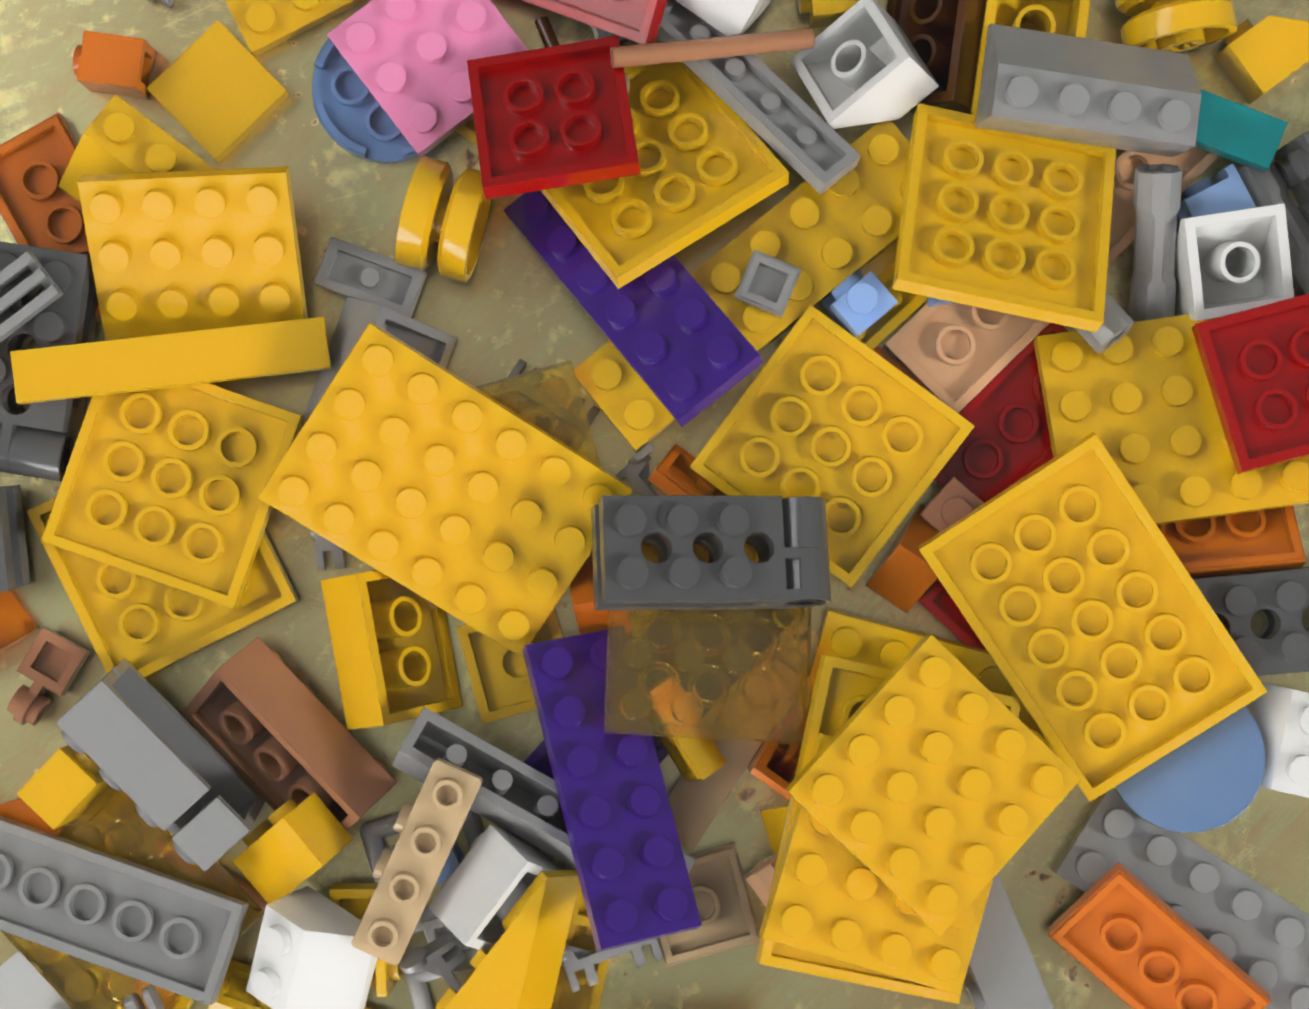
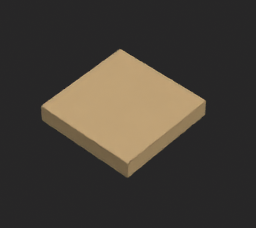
M735 841L687 854L696 859L689 872V878L702 925L697 929L657 938L665 968L760 941V931Z

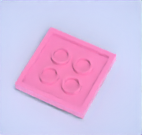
M371 0L327 34L330 41L420 158L474 117L467 60L528 50L490 0Z

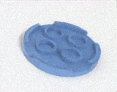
M328 38L314 63L315 70L312 82L313 106L326 132L341 148L366 161L389 164L405 162L419 157Z
M1244 706L1115 787L1126 804L1135 813L1159 828L1177 833H1198L1222 827L1238 818L1250 806L1259 792L1266 767V754L1262 734L1254 717Z

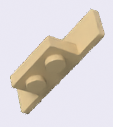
M435 759L415 804L405 802L392 830L400 833V837L394 850L384 848L371 876L380 881L352 940L354 948L394 966L400 963L481 787L482 777L444 759Z

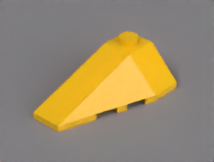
M541 871L503 919L502 927L506 931L500 939L487 951L480 949L469 962L475 968L474 972L458 992L453 988H449L439 1000L435 1009H551L580 883L577 871Z

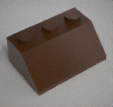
M888 0L886 12L899 24L939 84L938 88L919 103L967 114L971 113L986 0ZM918 104L907 113L914 114Z

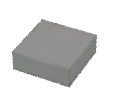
M754 249L734 299L781 319L802 269Z

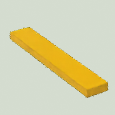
M325 317L10 351L16 403L18 404L331 369Z

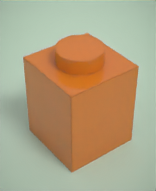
M84 30L82 45H77L74 50L73 71L77 75V81L92 92L149 100L150 92L146 88L152 83L156 50L143 38Z

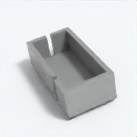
M125 658L56 722L62 729V737L66 743L80 754L86 753L100 767L99 773L103 780L117 791L123 790L136 803L138 814L148 825L154 828L159 826L163 831L167 829L173 835L172 845L176 853L189 864L196 863L204 872L251 830L265 803V800Z

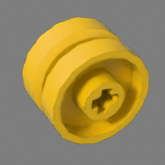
M1115 0L1116 8L1121 14L1133 16L1120 29L1122 42L1125 45L1181 53L1219 42L1232 36L1238 30L1234 6L1230 0Z
M426 156L419 160L408 186L401 211L395 247V262L398 265L424 271L432 263L437 253V267L442 277L465 283L468 282L479 257L492 205V199L485 198L480 170L467 168L457 178L453 187V172L449 162Z

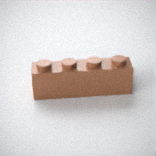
M256 637L221 665L182 712L192 725L274 811L290 798L299 805L315 792L347 831L397 783L388 774L385 766L368 753L352 736L350 729L347 730V726L338 721L318 700L314 691L304 685L283 663L279 654L270 649L259 637Z

